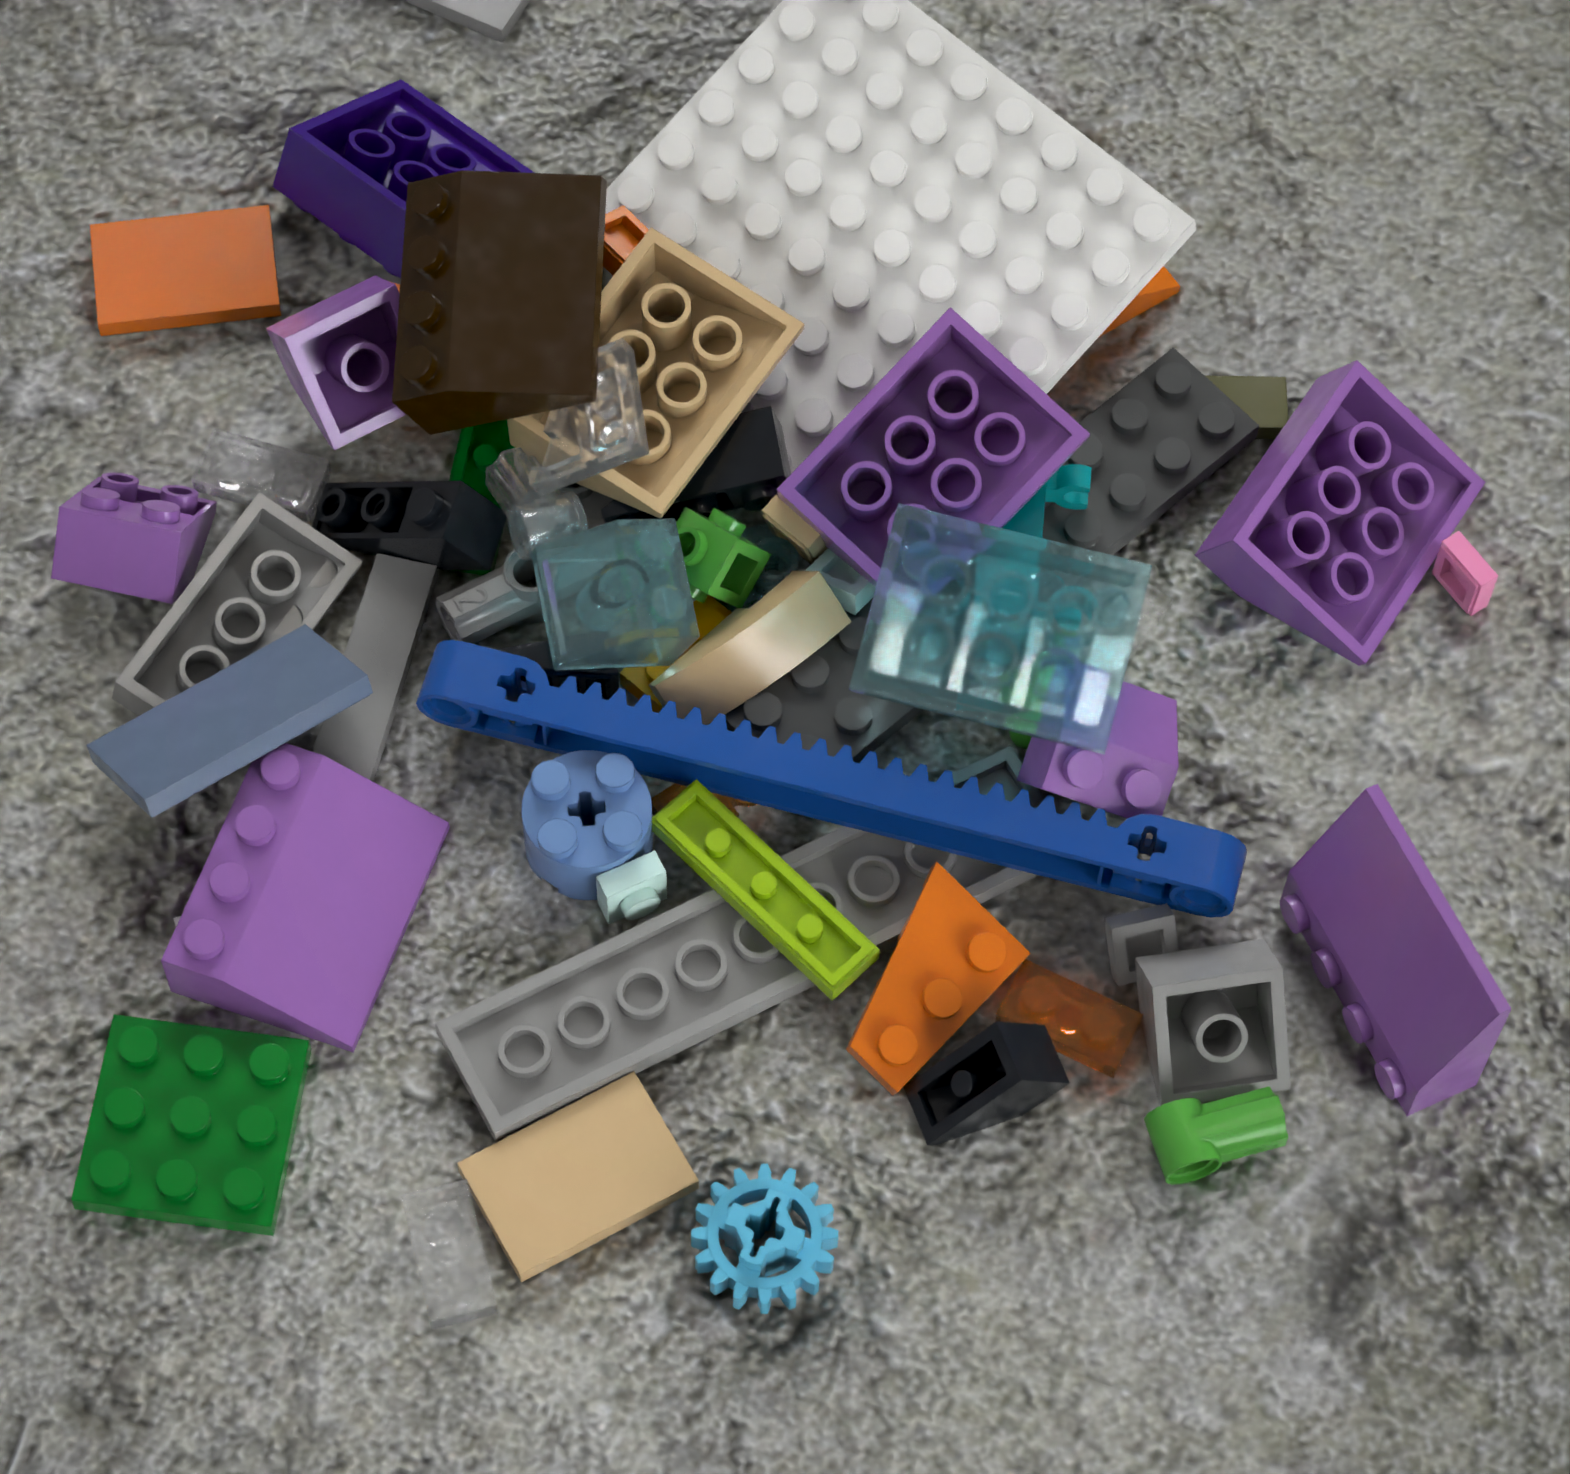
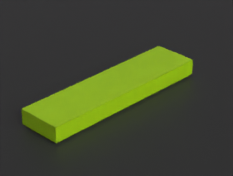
M697 779L652 817V832L832 1001L879 959L880 949Z

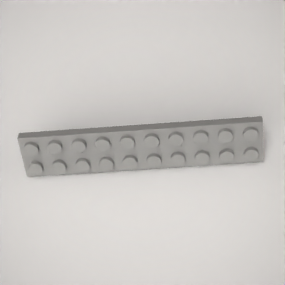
M1011 745L952 773L954 787L961 789L967 780L973 776L978 778L980 794L987 795L997 782L1003 784L1005 800L1012 801L1021 789L1028 790L1032 807L1037 808L1044 800L1037 787L1016 781L1022 762ZM842 826L780 856L880 949L879 954L896 946L900 932L923 889L922 885L931 866L936 861L980 904L1038 876ZM712 889L435 1023L439 1039L496 1143L633 1071L637 1074L815 986V984Z

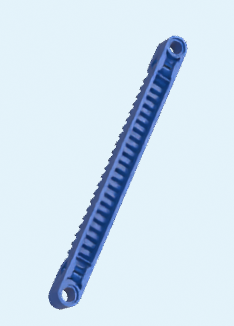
M444 640L436 645L416 702L418 709L424 715L438 723L561 755L580 750L620 753L627 756L633 762L634 768L640 775L684 786H689L697 779L711 793L1154 905L1167 903L1170 909L1210 918L1223 917L1233 911L1247 855L1246 846L1241 840L1230 834L1159 815L1139 814L1126 819L1118 828L1107 826L1104 809L1098 808L1087 821L1082 819L1080 805L1076 802H1072L1066 811L1060 814L1056 813L1054 797L1047 795L1037 808L1030 805L1028 790L1021 789L1012 801L1005 800L1003 784L996 782L987 795L979 792L977 777L971 776L960 789L954 787L953 774L949 770H945L936 782L929 781L927 765L920 763L915 771L908 776L903 773L901 758L895 757L884 770L878 768L877 755L873 751H869L860 763L853 762L852 750L849 745H844L833 757L827 753L825 739L819 738L810 750H805L802 748L801 733L794 732L784 744L777 743L776 727L768 726L762 735L757 738L752 736L751 721L744 719L734 732L727 730L726 715L721 713L709 725L702 724L701 709L693 707L684 719L677 718L676 702L668 701L659 713L653 712L651 696L645 694L634 707L627 705L626 690L621 688L609 700L602 699L601 683L594 682L584 694L577 692L576 677L569 676L559 688L550 686L546 672L537 662L524 656L464 641ZM521 676L526 678V682L521 681ZM1147 833L1153 835L1152 839L1146 838ZM1139 853L1151 856L1150 861L1139 859Z

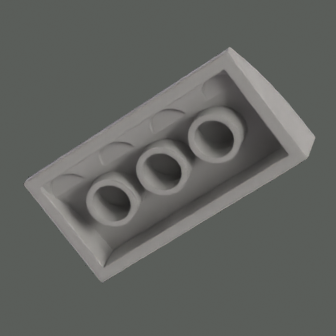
M258 492L117 678L114 684L112 699L140 716L304 624L314 631L359 570L363 561Z

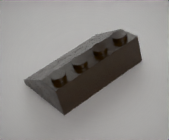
M461 170L408 183L392 403L429 435L596 401L607 181L601 175Z

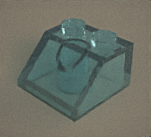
M675 518L614 520L537 546L531 551L554 670L671 666L700 637Z

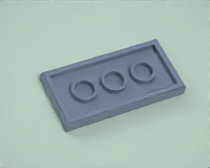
M304 624L86 746L93 763L152 818L370 696L373 690L368 675Z

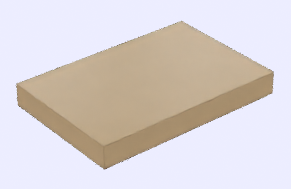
M635 1071L457 1163L461 1177L520 1282L539 1274L699 1189L697 1176Z

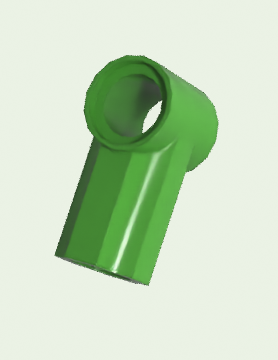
M1270 1086L1201 1104L1200 1100L1196 1098L1174 1100L1153 1109L1144 1118L1165 1181L1171 1185L1189 1183L1204 1178L1219 1169L1223 1162L1285 1146L1289 1138L1281 1102L1278 1095L1272 1092Z

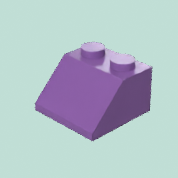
M376 275L266 328L291 385L333 450L406 415L392 403L400 293L396 284Z
M1058 659L1016 781L1095 808L1104 809L1106 812L1127 819L1139 814L1162 816L1179 768L1177 700Z

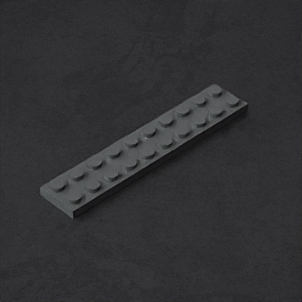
M1174 347L1079 422L1090 433V437L1063 465L1081 464L1092 467L1087 509L1074 510L1061 507L1054 502H1045L1038 599L1049 600L1055 597H1063L1257 438L1259 425ZM976 557L916 620L881 591L856 615L845 611L852 622L790 672L757 695L726 713L727 730L734 732L745 719L751 721L753 737L759 738L768 726L776 727L777 743L784 744L794 732L801 733L802 748L805 750H810L817 740L821 738L826 740L829 756L834 757L844 745H849L852 750L853 762L860 763L869 751L876 750L983 662L968 659Z

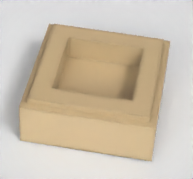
M775 495L761 510L770 531L809 564H812L828 549L821 535L786 505L778 495Z

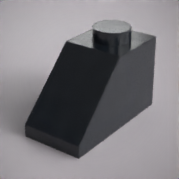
M996 1021L904 1086V1090L927 1145L936 1146L1023 1116L1070 1082L1045 1025Z

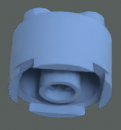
M595 750L574 751L552 760L543 761L534 768L531 780L524 792L521 807L525 851L529 865L541 880L543 878L549 884L558 888V893L577 900H597L596 876L648 854L653 850L652 800L649 789L642 776L634 768L633 762L627 756L620 753H606Z

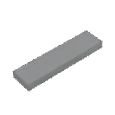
M380 553L376 554L344 653L347 659L368 675L373 693L322 722L313 748V752L324 755L373 782L438 579L436 565Z

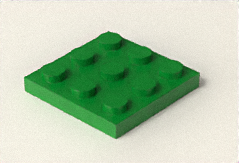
M114 1014L71 1198L75 1210L274 1236L312 1051L310 1041Z

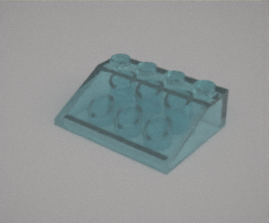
M898 503L849 691L1105 755L1152 565Z

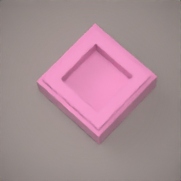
M1460 531L1442 541L1432 574L1464 612L1472 616L1488 606L1498 574Z

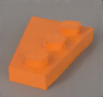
M937 861L930 868L922 885L923 889L900 932L893 953L882 976L877 981L846 1048L892 1096L897 1094L1031 954Z

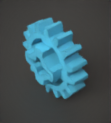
M761 1163L758 1179L752 1180L748 1179L741 1168H737L734 1170V1187L727 1189L716 1181L710 1186L711 1199L714 1206L705 1203L697 1204L695 1209L696 1221L704 1227L691 1229V1247L703 1250L695 1256V1268L697 1273L714 1271L710 1279V1292L714 1295L723 1292L728 1287L734 1290L733 1308L740 1310L748 1297L757 1298L760 1313L768 1314L771 1299L780 1297L783 1304L791 1310L796 1308V1290L801 1287L805 1292L813 1296L819 1292L820 1281L814 1271L831 1274L834 1268V1256L826 1251L838 1247V1230L826 1227L833 1221L834 1208L832 1204L815 1206L819 1194V1186L815 1182L806 1185L801 1190L795 1187L796 1170L789 1168L783 1174L781 1180L771 1178V1170L768 1164ZM753 1201H758V1202H756V1203H753V1204L748 1205V1206H745V1207L742 1206V1205H744V1204H747V1203H750V1202H753ZM792 1209L804 1221L810 1238L805 1237V1230L793 1225L790 1218ZM775 1220L776 1237L769 1238L764 1246H760L757 1255L754 1257L753 1240L760 1239L765 1231H769L772 1222ZM719 1238L725 1240V1247L736 1251L739 1258L737 1268L725 1257L719 1243ZM782 1270L788 1271L778 1276L767 1277Z

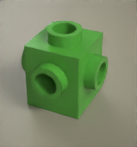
M685 507L677 523L668 532L665 544L655 562L676 575L671 585L689 597L704 603L708 595L732 606L742 608L771 554L742 537L747 526L730 515L713 508L709 517H706Z

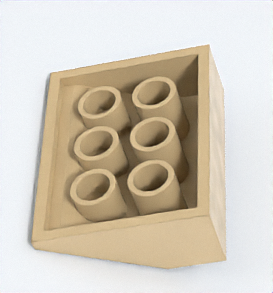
M651 227L601 293L596 401L507 419L510 444L560 477L661 519L802 333L804 323Z

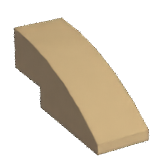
M793 570L750 609L736 608L649 684V687L663 707L668 701L676 702L677 718L684 719L693 707L701 709L702 724L708 725L719 713L726 714L790 672L852 621L820 571Z

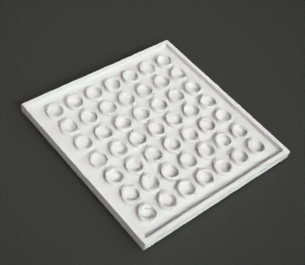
M783 0L609 185L606 192L605 212L606 214L624 205L648 229L652 227L804 323L802 333L750 400L754 408L753 410L771 406L783 429L791 473L950 307L1047 394L1196 231V223L1192 217L909 0ZM604 267L602 290L613 277Z

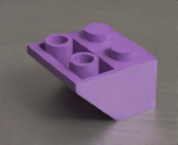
M105 473L59 506L51 579L173 604L194 578L216 513L217 501L198 498L199 492L190 487L166 485L160 490L139 485V479L132 475Z

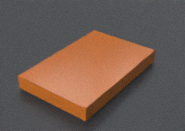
M269 205L90 224L97 323L100 336L281 316Z

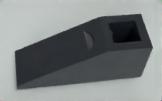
M768 406L740 413L661 519L614 499L601 510L605 523H610L618 537L623 536L626 539L638 540L656 535L660 531V527L676 524L685 507L706 517H709L713 508L722 512L743 507L748 511H761L775 495H778L776 489L791 475L783 429L772 407Z
M462 481L340 482L325 484L322 497L317 505L312 527L346 550L375 556L377 553L436 565L437 569L490 570L508 513Z

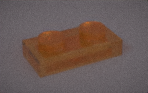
M1025 959L996 1012L995 1022L1045 1025L1056 1052L1114 1079L1141 1026L1144 1014Z

